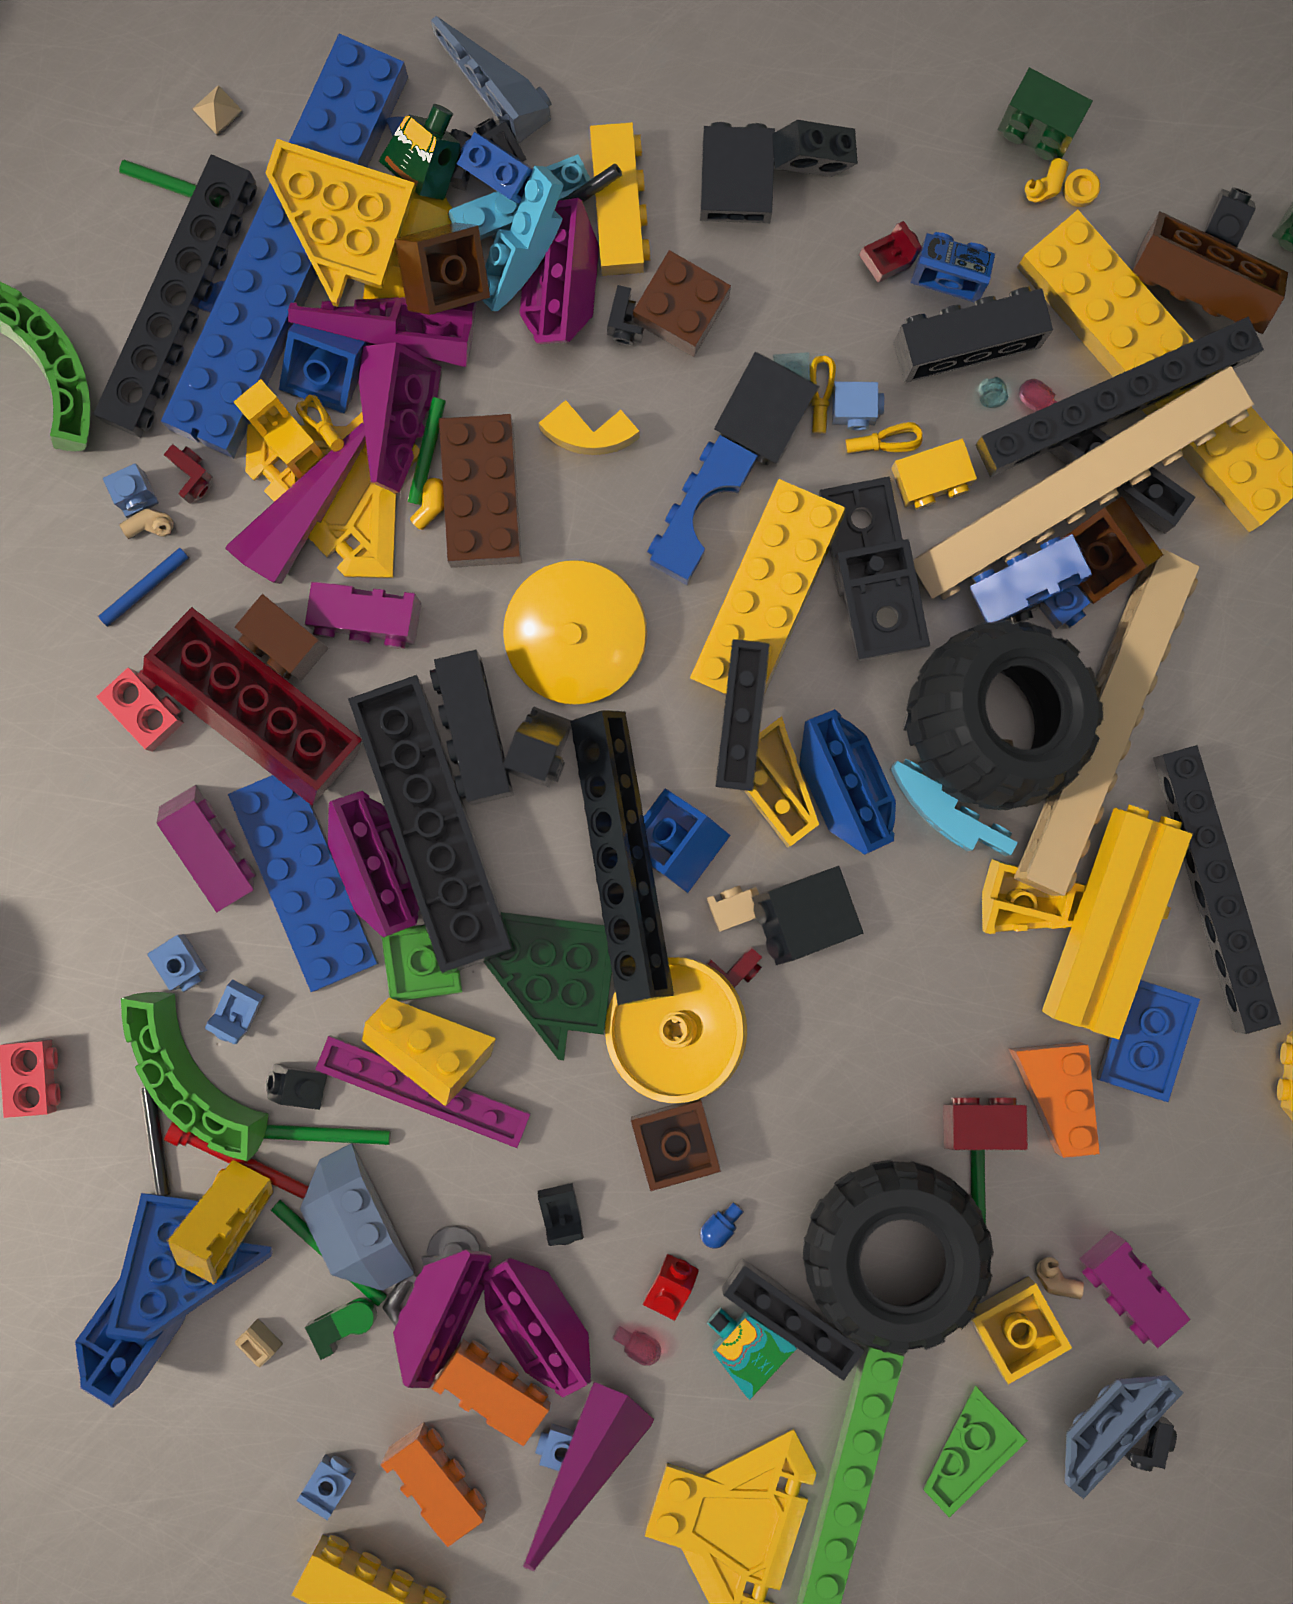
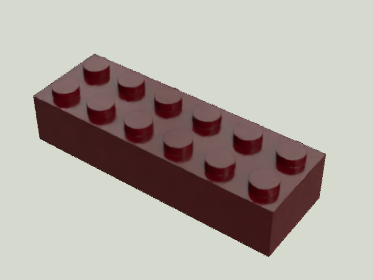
M193 607L144 656L143 675L312 806L358 754L362 742L359 736Z

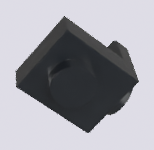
M1232 187L1231 191L1222 189L1219 194V201L1204 232L1232 246L1238 247L1256 210L1255 202L1250 200L1252 195L1236 187Z
M274 1064L273 1071L268 1075L266 1081L267 1098L279 1105L320 1110L327 1074Z
M573 1183L538 1190V1200L546 1228L548 1245H568L583 1239L582 1219Z
M1161 1417L1148 1430L1144 1450L1132 1447L1125 1455L1131 1461V1466L1144 1471H1152L1153 1467L1165 1469L1168 1453L1173 1452L1176 1446L1177 1432L1174 1430V1425L1167 1418Z

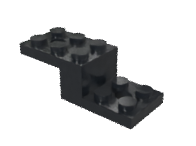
M890 476L821 489L819 491L820 497L845 507L846 511L830 551L839 596H845L857 661L929 647L930 641L909 539H902ZM856 510H865L871 517V524L866 528L856 527L851 520L852 513ZM889 608L895 612L897 621L893 627L885 628L878 623L877 612L880 609Z

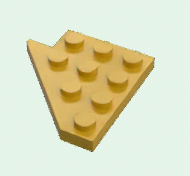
M276 139L265 173L332 304L337 307L339 306L348 278L382 289L396 249L395 238L400 237L416 189L415 183Z

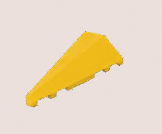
M991 859L982 891L983 932L996 934V932L1003 931L1020 932L1038 928L1072 927L1087 884L1075 881L1074 886L1069 892H1066L1065 896H1051L1014 879L1019 866ZM1166 907L1162 919H1168L1171 907Z

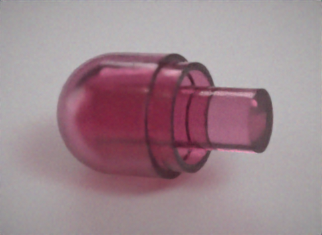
M1028 379L1019 388L1020 401L1034 412L1057 402L1054 400L1056 393L1053 392V389L1038 379Z
M619 1326L612 1339L625 1346L623 1352L627 1354V1357L643 1366L655 1364L661 1356L659 1342L643 1331L635 1330L631 1333Z

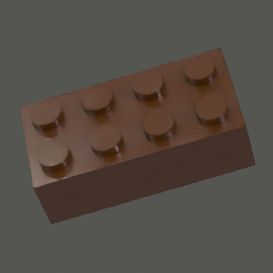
M1161 211L1157 214L1139 248L1132 272L1137 274L1140 281L1147 285L1156 286L1158 284L1170 290V294L1181 301L1191 300L1202 305L1203 310L1212 316L1221 317L1223 315L1233 320L1234 323L1249 317L1255 331L1260 334L1265 332L1284 300L1288 278L1287 271Z
M511 414L439 418L447 559L451 568L522 563L514 428Z

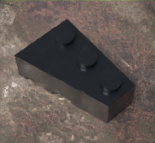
M533 707L531 713L526 716L525 722L523 721L515 731L503 767L510 774L546 787H550L552 781L558 782L565 765L561 754L571 730V720Z

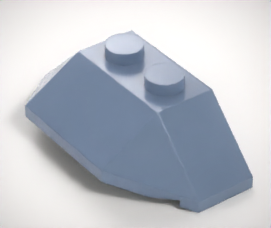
M351 1143L320 1159L300 1210L330 1274L381 1291L416 1274L354 1144Z
M1166 1375L1116 1378L1111 1385L1105 1386L1098 1394L1097 1400L1086 1411L1078 1414L1072 1426L1066 1431V1485L1084 1499L1184 1392Z

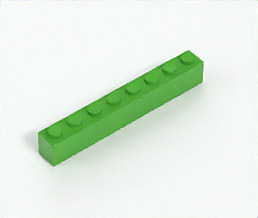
M869 1345L863 1346L865 1351L860 1357L796 1604H841L904 1361L902 1353H886L879 1348Z

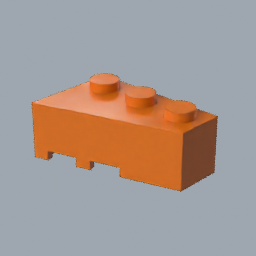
M1076 1042L1009 1049L1023 1077L1026 1089L1029 1091L1036 1106L1039 1118L1055 1153L1063 1158L1100 1154L1089 1045Z
M463 1338L444 1368L438 1373L432 1390L440 1395L445 1389L461 1400L458 1404L459 1407L467 1412L471 1408L487 1419L486 1423L524 1447L550 1410L551 1402L547 1400L548 1394L534 1383L528 1386L517 1378L519 1373L509 1364L503 1361L498 1364L489 1358L490 1352L479 1342L472 1340L469 1343Z
M422 1423L388 1447L380 1466L386 1473L391 1470L397 1473L404 1483L400 1490L407 1498L411 1495L414 1497L422 1509L420 1512L421 1516L443 1543L449 1547L484 1522L486 1514L484 1508L487 1505L480 1492L476 1488L471 1490L463 1478L466 1477V1474L460 1463L455 1458L450 1460L442 1449L445 1447V1443L435 1428L429 1430L426 1424Z

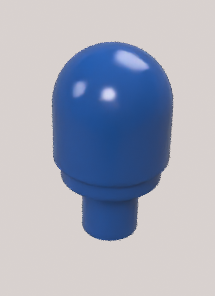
M733 1202L724 1213L719 1210L716 1214L713 1213L701 1228L700 1237L702 1242L707 1247L713 1249L724 1246L735 1234L734 1231L737 1229V1226L734 1223L744 1211Z

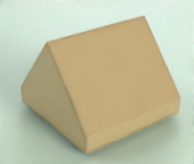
M259 1319L235 1341V1344L259 1368L283 1345Z

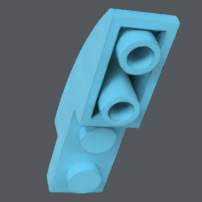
M579 154L546 167L564 184L558 201L591 180ZM496 191L450 209L448 216L451 223L478 225L481 240L492 236L494 240L498 229H511L513 218L520 204Z
M534 165L529 181L526 183L517 213L513 218L511 229H498L495 240L490 247L489 256L485 264L490 298L483 299V302L492 311H499L528 281L544 258L563 220L555 211V207L564 184L546 167Z
M907 759L903 763L899 761L893 763L890 770L907 800L920 816L945 838L967 852L973 851L978 841L1004 856L1012 855L1018 842L1010 838L1012 832L995 823L990 828L979 822L980 815L969 808L961 806L959 810L955 809L958 800L942 791L943 784L937 779L932 780L923 775V770L918 764Z

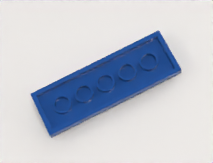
M273 775L229 793L228 796L310 992L319 990L379 964L359 915L353 909L313 806Z

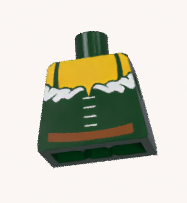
M433 104L428 118L407 115L379 159V162L396 177L414 182L416 186L415 192L420 196L444 200L461 149L460 142L446 132L453 113L441 105Z

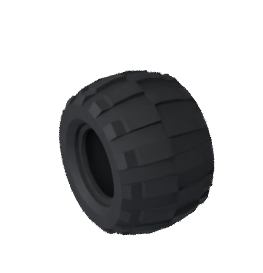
M1011 621L981 623L952 636L948 642L935 649L919 670L920 674L917 677L919 681L915 682L910 690L906 711L911 713V724L906 729L910 746H916L921 758L918 765L926 776L930 779H937L943 784L942 791L955 799L965 803L979 804L981 808L993 810L1027 807L1040 803L1042 800L1061 792L1079 776L1078 772L1090 761L1100 739L1096 735V729L1101 725V721H1103V702L1098 701L1095 686L1099 683L1092 668H1086L1078 657L1080 651L1067 639L1053 638L1052 630L1029 622L1011 624ZM999 673L1006 675L1020 687L1032 708L1035 734L1031 750L1020 749L1006 743L997 735L989 722L986 711L987 692L991 682Z
M885 1160L873 1162L869 1166L853 1173L850 1171L834 1183V1187L823 1199H819L810 1216V1224L803 1243L806 1280L817 1306L827 1320L832 1322L847 1338L862 1346L869 1345L882 1349L886 1353L905 1354L907 1350L922 1347L927 1350L946 1342L944 1338L958 1328L963 1330L976 1315L975 1309L981 1298L987 1296L993 1275L990 1272L991 1257L994 1254L991 1234L986 1227L981 1210L972 1197L952 1178L931 1166L914 1161L897 1162ZM896 1220H911L928 1227L940 1240L946 1259L945 1272L939 1284L921 1300L904 1306L892 1305L877 1298L866 1286L860 1269V1256L868 1237L883 1224Z

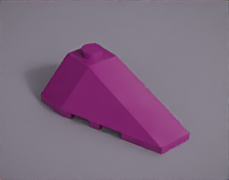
M397 342L363 346L359 374V389L371 483L393 493H400L414 459L412 448L416 438L423 437L425 430L423 421L427 411L430 409L432 397H438L442 369L440 365Z

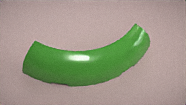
M0 282V333L16 342L33 358L43 372L52 392L53 422L50 437L53 448L65 451L85 450L90 431L91 407L85 372L77 352L59 324L43 308H39L31 300L24 297L20 291Z
M145 992L121 998V1015L125 1040L127 1043L131 1042L132 1050L138 1063L135 1066L136 1072L158 1107L183 1132H191L201 1140L209 1143L207 1145L208 1148L229 1157L244 1161L250 1160L257 1153L263 1142L267 1129L268 1113L256 1111L232 1100L216 1088L201 1072L192 1059L181 1035L176 1013L175 993Z

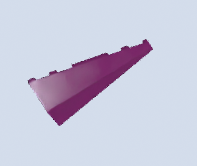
M405 297L357 299L354 302V306L334 307L331 301H322L321 308L297 306V302L289 305L288 322L373 344L397 342L421 356L466 367L471 351L477 301L432 315L408 311Z
M364 423L357 426L343 439L344 446L341 450H331L229 542L225 549L243 565L273 583L282 584L316 522L321 523L366 444Z
M593 1383L522 1567L531 1571L536 1570L542 1560L652 1426L654 1419L628 1395L599 1383Z

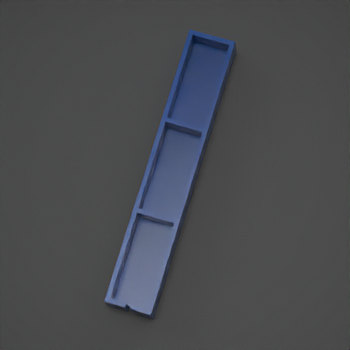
M339 33L289 143L368 167L387 126L386 119L391 117L408 80L405 63ZM271 183L161 419V422L170 431L198 443L201 441L205 446L231 458H235L246 434L247 424H250L248 419L234 404V401L260 379L268 385L286 346L288 330L293 325V323L288 322L290 303L297 302V306L304 307L318 276Z

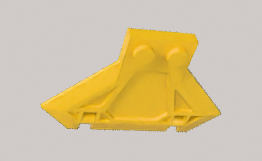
M362 412L347 426H334V430L342 440L357 426L364 423ZM247 424L246 473L254 481L261 475H264L271 482L264 492L275 502L298 481V478L288 467L281 473L274 466L281 458L253 425ZM300 425L324 455L331 451V448L323 438L311 431L307 425ZM415 443L412 448L414 459L411 466L417 462L420 448ZM366 444L321 523L316 522L308 538L326 557L330 556L334 551L342 557L343 561L337 566V569L345 577L393 578L396 493L371 483ZM352 535L360 543L355 549L346 542Z
M792 1429L704 1475L676 1465L666 1464L645 1530V1537L682 1549L709 1604H775L765 1600L769 1588L776 1590L781 1588L808 1503L807 1498L798 1494L802 1483L814 1484L817 1474L795 1430ZM780 1476L788 1478L785 1490L777 1488ZM747 1581L755 1584L752 1594L744 1592Z

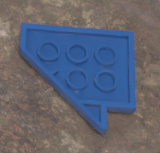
M141 1193L106 1332L107 1337L139 1343L148 1342L272 1257V1247L243 1243V1239L214 1285L177 1265L167 1241L199 1201Z

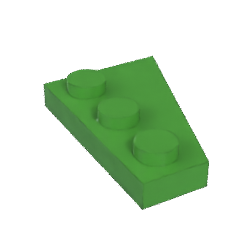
M976 1385L923 1488L949 1518L1027 1442V1439Z

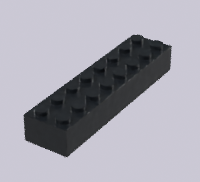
M417 675L348 698L441 973L448 975L513 952L514 948L462 798L459 797L455 778L421 680Z

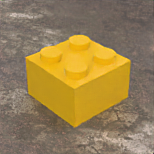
M1029 1276L978 1304L975 1309L976 1315L971 1320L1001 1376L1008 1384L1072 1349L1040 1289Z

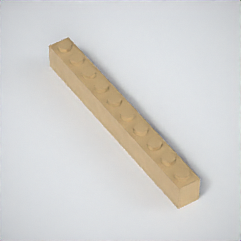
M1232 366L1223 369L914 558L913 562L917 575L932 599L939 595L942 600L947 599L961 590L958 583L970 576L974 581L975 576L990 570V564L1001 557L1006 563L1024 552L1021 545L1029 540L1034 539L1037 544L1055 533L1052 526L1065 519L1067 524H1070L1087 514L1084 507L1097 500L1099 505H1102L1119 494L1116 488L1129 480L1132 486L1151 475L1148 468L1160 461L1166 466L1184 455L1181 448L1193 441L1196 446H1199L1216 436L1214 428L1224 422H1227L1230 427L1249 416L1246 409L1254 405Z
M1163 548L1160 550L1164 555L1140 572L1096 678L1099 683L1095 686L1099 702H1103V721H1101V725L1096 729V735L1100 738L1090 761L1078 772L1079 776L1057 795L1046 799L1014 876V879L1051 896H1065L1066 892H1069L1075 884L1077 864L1089 850V835L1093 826H1096L1101 820L1104 812L1102 803L1106 794L1116 784L1118 775L1115 772L1120 760L1126 757L1130 750L1131 741L1129 738L1132 730L1138 726L1143 718L1144 708L1142 706L1146 696L1154 690L1157 684L1158 676L1155 675L1160 662H1163L1170 652L1171 643H1169L1173 630H1176L1184 618L1182 608L1198 583V579L1195 577L1200 566Z

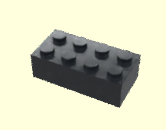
M1022 287L1010 292V297L996 300L995 296H988L975 301V306L961 309V305H953L940 310V315L926 318V314H918L905 319V324L901 325L894 340L904 383L1041 348L1053 331L1042 288L1031 291L1030 287Z
M471 650L434 659L436 669L430 670V676L434 691H437L438 695L442 694L444 704L438 705L442 726H445L446 730L450 729L452 740H447L446 744L450 760L454 764H458L461 774L455 776L459 797L466 799L471 805L514 796L509 772L503 767L505 755L480 654L477 650Z

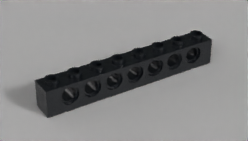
M210 155L93 413L102 422L141 438L144 431H148L151 428L155 419V412L153 411L158 399H163L170 385L169 374L173 366L177 367L183 358L185 350L183 343L187 334H192L197 327L199 321L197 312L200 300L207 302L210 298L214 283L211 281L217 269L221 270L225 265L228 257V250L226 248L231 237L235 238L238 235L243 222L241 217L246 205L252 204L256 196V181L249 170L215 155ZM218 196H230V202L227 206L223 208L215 207V200ZM209 227L216 228L215 235L211 239H200L204 229ZM195 259L201 260V266L196 272H186V266L190 261ZM181 291L186 292V299L182 304H171L174 294ZM171 324L172 330L168 336L164 338L157 337V330L161 325ZM157 356V363L154 368L150 370L142 369L143 361L147 357ZM134 388H142L141 398L137 402L129 403V392Z
M1244 318L982 435L975 446L989 476L993 477L1192 388L1229 366H1232L1234 369L1248 363L1257 357L1264 348L1250 318Z
M601 710L571 720L570 723L617 1004L624 1005L674 996L626 711Z
M1198 745L1154 757L1153 760L1170 817L1173 820L1182 822L1180 830L1192 834L1183 860L1234 1031L1249 1034L1280 1025L1279 1015Z

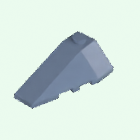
M435 16L431 19L434 35L497 119L507 122L518 144L551 120L549 106L552 103L541 87L535 89L529 79L439 17Z

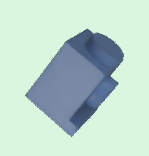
M136 463L102 478L113 503L123 511L126 518L135 515L145 508L159 504L145 471Z
M551 1423L548 1434L541 1432L535 1454L541 1455L539 1465L559 1471L564 1458L557 1456L555 1451L560 1447L568 1449L574 1430Z
M325 1454L298 1497L297 1502L328 1521L356 1473L350 1470V1464L338 1456L330 1458ZM328 1481L332 1484L333 1490L329 1492L321 1487L320 1484Z

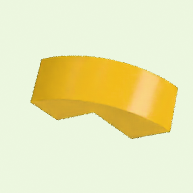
M262 379L234 401L238 409L298 480L325 456Z
M566 400L538 423L540 431L549 440L566 450L578 454H609L622 450L639 439V430L622 410L618 411L593 432Z

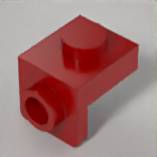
M667 1254L642 1305L675 1321L693 1290L699 1272L698 1268L690 1265L685 1260Z

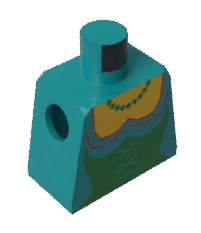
M720 1307L707 1321V1325L720 1336L712 1346L714 1355L749 1400L797 1349L746 1311L734 1320Z

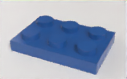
M1140 980L1120 1039L1109 1037L1097 1080L1169 1102L1200 999Z

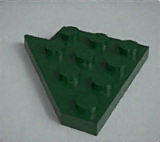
M501 912L514 951L484 961V964L557 1059L564 1061L568 1030L604 1035L612 974L605 926Z

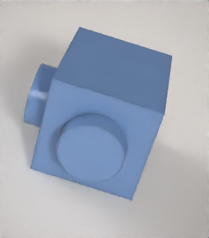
M835 382L832 390V425H848L849 430L857 431L867 430L869 425H875L878 415L884 414L885 404L884 393H878V382Z
M178 934L147 953L169 991L179 988L183 992L188 991L202 982L199 976L207 971L185 934Z

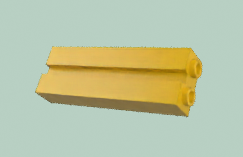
M1128 805L1127 811L1113 808L1042 1009L1043 1013L1053 1019L1087 1028L1093 1032L1118 1040L1120 1039L1192 837L1191 833L1180 830L1182 822L1164 816L1160 817L1159 822L1148 819L1150 811Z

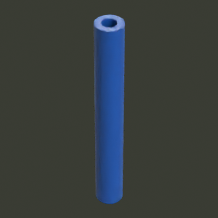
M179 547L98 616L99 619L108 627L188 560V555Z

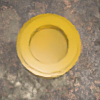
M1088 169L1073 171L1069 174L1063 185V195L1066 201L1075 207L1090 205L1100 191V181L1097 175Z

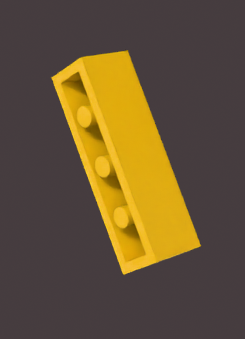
M633 122L590 126L594 177L614 163L622 171L620 178L595 194L601 275L644 273V261H650L649 239H642L641 226H647L646 204L639 205L638 192L645 191L643 169L636 170L635 157L642 156L640 134H633Z

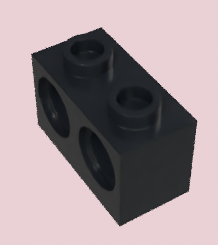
M796 120L772 134L775 169L833 177L858 164L856 132L854 128Z

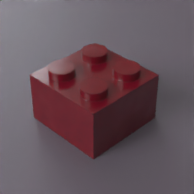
M952 1098L953 1105H943L944 1149L1028 1150L1027 1105H1017L1016 1098H989V1105H980V1098Z

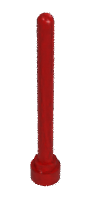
M173 1122L165 1135L164 1141L178 1147L181 1144L186 1147L187 1144H190L229 1164L234 1160L269 1178L272 1185L303 1200L305 1198L308 1185L252 1158L244 1161L216 1152L207 1147L209 1143L201 1140L191 1132H183Z

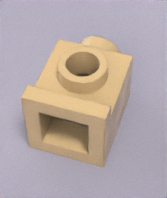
M740 885L720 893L722 900L717 902L714 895L706 898L719 932L756 918L754 915V903L751 898L759 894L756 887L743 892Z

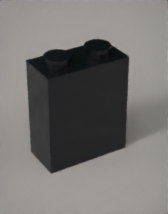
M715 122L711 126H704L700 221L771 222L774 175L772 134L775 133V128H767L766 125L761 123H751L746 125V127H732L727 122Z
M755 352L714 429L730 441L751 449L752 453L757 455V461L767 466L770 461L777 464L820 386L761 353Z
M840 866L818 872L751 897L754 903V915L762 925L767 939V951L774 959L776 965L797 960L864 934Z

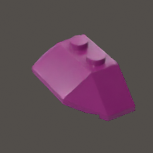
M579 198L559 200L557 202L555 211L563 218L561 225L544 258L521 290L519 314L533 334L536 343L540 345L570 342L593 317L599 244L583 202Z
M359 791L329 802L328 847L354 911L384 938L417 925L419 906L385 806L369 798L370 795L364 791Z
M464 1250L425 1265L415 1279L414 1289L407 1304L401 1310L399 1321L393 1331L402 1382L407 1388H430L436 1379L435 1375L444 1368L456 1350L484 1290L485 1283H483L482 1274L489 1270V1263L492 1255L489 1253Z
M508 1258L484 1272L482 1280L485 1283V1311L525 1373L543 1385L555 1389V1393L562 1398L587 1386L591 1382L589 1333L549 1272L512 1258Z

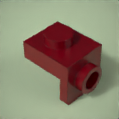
M902 221L896 224L890 235L864 246L859 256L879 283L910 268L921 252L922 246L917 235Z
M172 444L164 453V456L191 477L178 493L191 504L195 499L200 500L208 492L211 486L209 481L212 479V476L199 465L203 459L187 446L181 451Z
M749 947L727 973L711 959L706 964L724 975L735 988L742 979L748 983L760 971L762 967L758 962L762 956L752 947Z

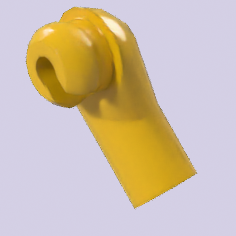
M1054 158L1051 161L1046 177L1036 181L1032 178L1026 183L1024 190L1027 198L1032 202L1041 203L1057 196L1061 191L1069 162L1064 159Z
M430 478L425 482L422 493V506L410 517L411 522L420 530H424L444 509L443 481L440 478Z

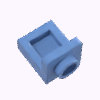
M232 979L226 986L215 1014L208 1020L205 1029L223 1041L238 1044L250 1029L264 996Z

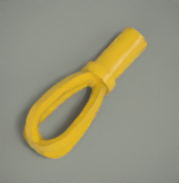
M828 356L815 357L810 366V381L817 384V365L824 362L829 368L828 383L823 398H820L817 391L812 401V433L826 434L827 410L830 406V401L828 400L831 396L835 380L836 365L834 360Z
M308 395L304 401H299L295 409L302 417L305 425L323 438L332 451L341 450L344 442L334 430L331 418L316 395ZM308 407L319 411L322 418L321 422L317 423L307 415Z
M901 423L888 427L878 434L872 433L870 436L845 439L847 453L873 449L874 451L880 449L888 452L913 451L922 444V430L916 423ZM906 432H914L917 436L915 440L909 442H881L886 437Z

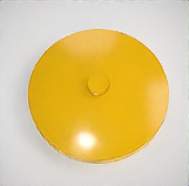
M579 560L562 561L536 571L516 590L505 615L504 644L513 669L520 679L533 691L559 703L586 704L613 694L623 687L634 675L642 661L646 648L647 622L638 596L620 575L605 566L593 562Z
M668 957L674 996L642 1003L618 1005L615 992L606 1014L605 1038L613 1065L620 1076L634 1090L656 1101L685 1103L709 1096L720 1089L735 1073L746 1047L747 1020L738 993L719 971L706 963L691 958Z

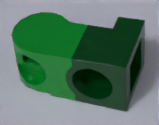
M360 1297L309 1321L305 1329L320 1360L335 1353L338 1348L336 1341L350 1334L359 1335L367 1332L376 1320V1306L371 1300Z

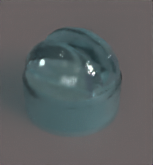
M995 376V378L988 380L987 377L980 383L979 398L983 406L995 408L1006 403L1008 400V390L1003 379Z

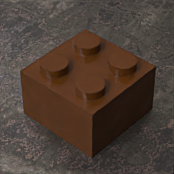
M455 222L395 238L408 311L432 315L490 298L478 225Z
M669 250L633 310V322L695 357L728 301L731 285Z
M1123 496L1102 508L1063 537L1065 538L1073 534L1092 573L1087 581L1079 585L1093 604L1164 555Z
M261 594L234 627L242 633L238 640L260 657L266 653L270 657L266 663L287 680L294 676L302 681L328 650V647L263 594Z
M701 1099L677 1103L631 1116V1123L650 1192L721 1172Z

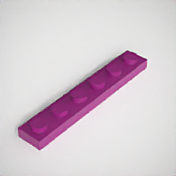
M331 1035L326 1040L315 1068L316 1071L515 1148H518L531 1114L465 1087L445 1107L381 1055Z

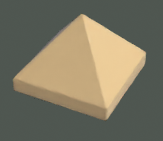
M219 85L193 108L195 113L217 136L243 113L242 109Z

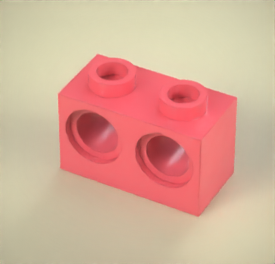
M128 667L96 697L145 750L153 752L184 723L177 716L181 710L168 696L162 699L153 690L157 685L142 674L143 670L137 673ZM136 685L139 692L138 698L133 703L127 704L123 696L124 691L129 686ZM160 711L163 716L162 725L158 729L151 730L148 726V717L153 712Z
M52 1039L0 1045L3 1118L47 1115L57 1111L56 1105L60 1104L61 1091L59 1084L55 1083L54 1069L58 1067V1052L56 1047H52ZM28 1050L32 1051L37 1057V1065L33 1070L27 1068L23 1061L24 1054ZM29 1087H34L39 1092L40 1099L36 1106L31 1105L26 1099V1091Z

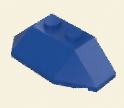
M835 709L805 721L799 766L828 830L864 855L893 842L896 800L867 735L851 722L842 718L841 714Z
M119 1280L75 1341L81 1389L111 1408H114L141 1386L182 1326L186 1317L184 1316L146 1343L108 1338L106 1332Z

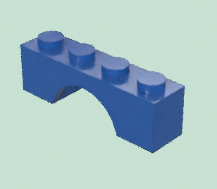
M719 435L715 444L711 441L707 443L699 459L704 462L698 475L694 472H691L682 489L683 492L687 493L681 505L673 504L664 521L669 524L663 536L659 534L655 536L647 553L652 555L650 558L651 566L685 585L688 584L705 552V548L699 542L693 527V518L696 510L702 502L715 494L723 492L739 493L756 463V454Z

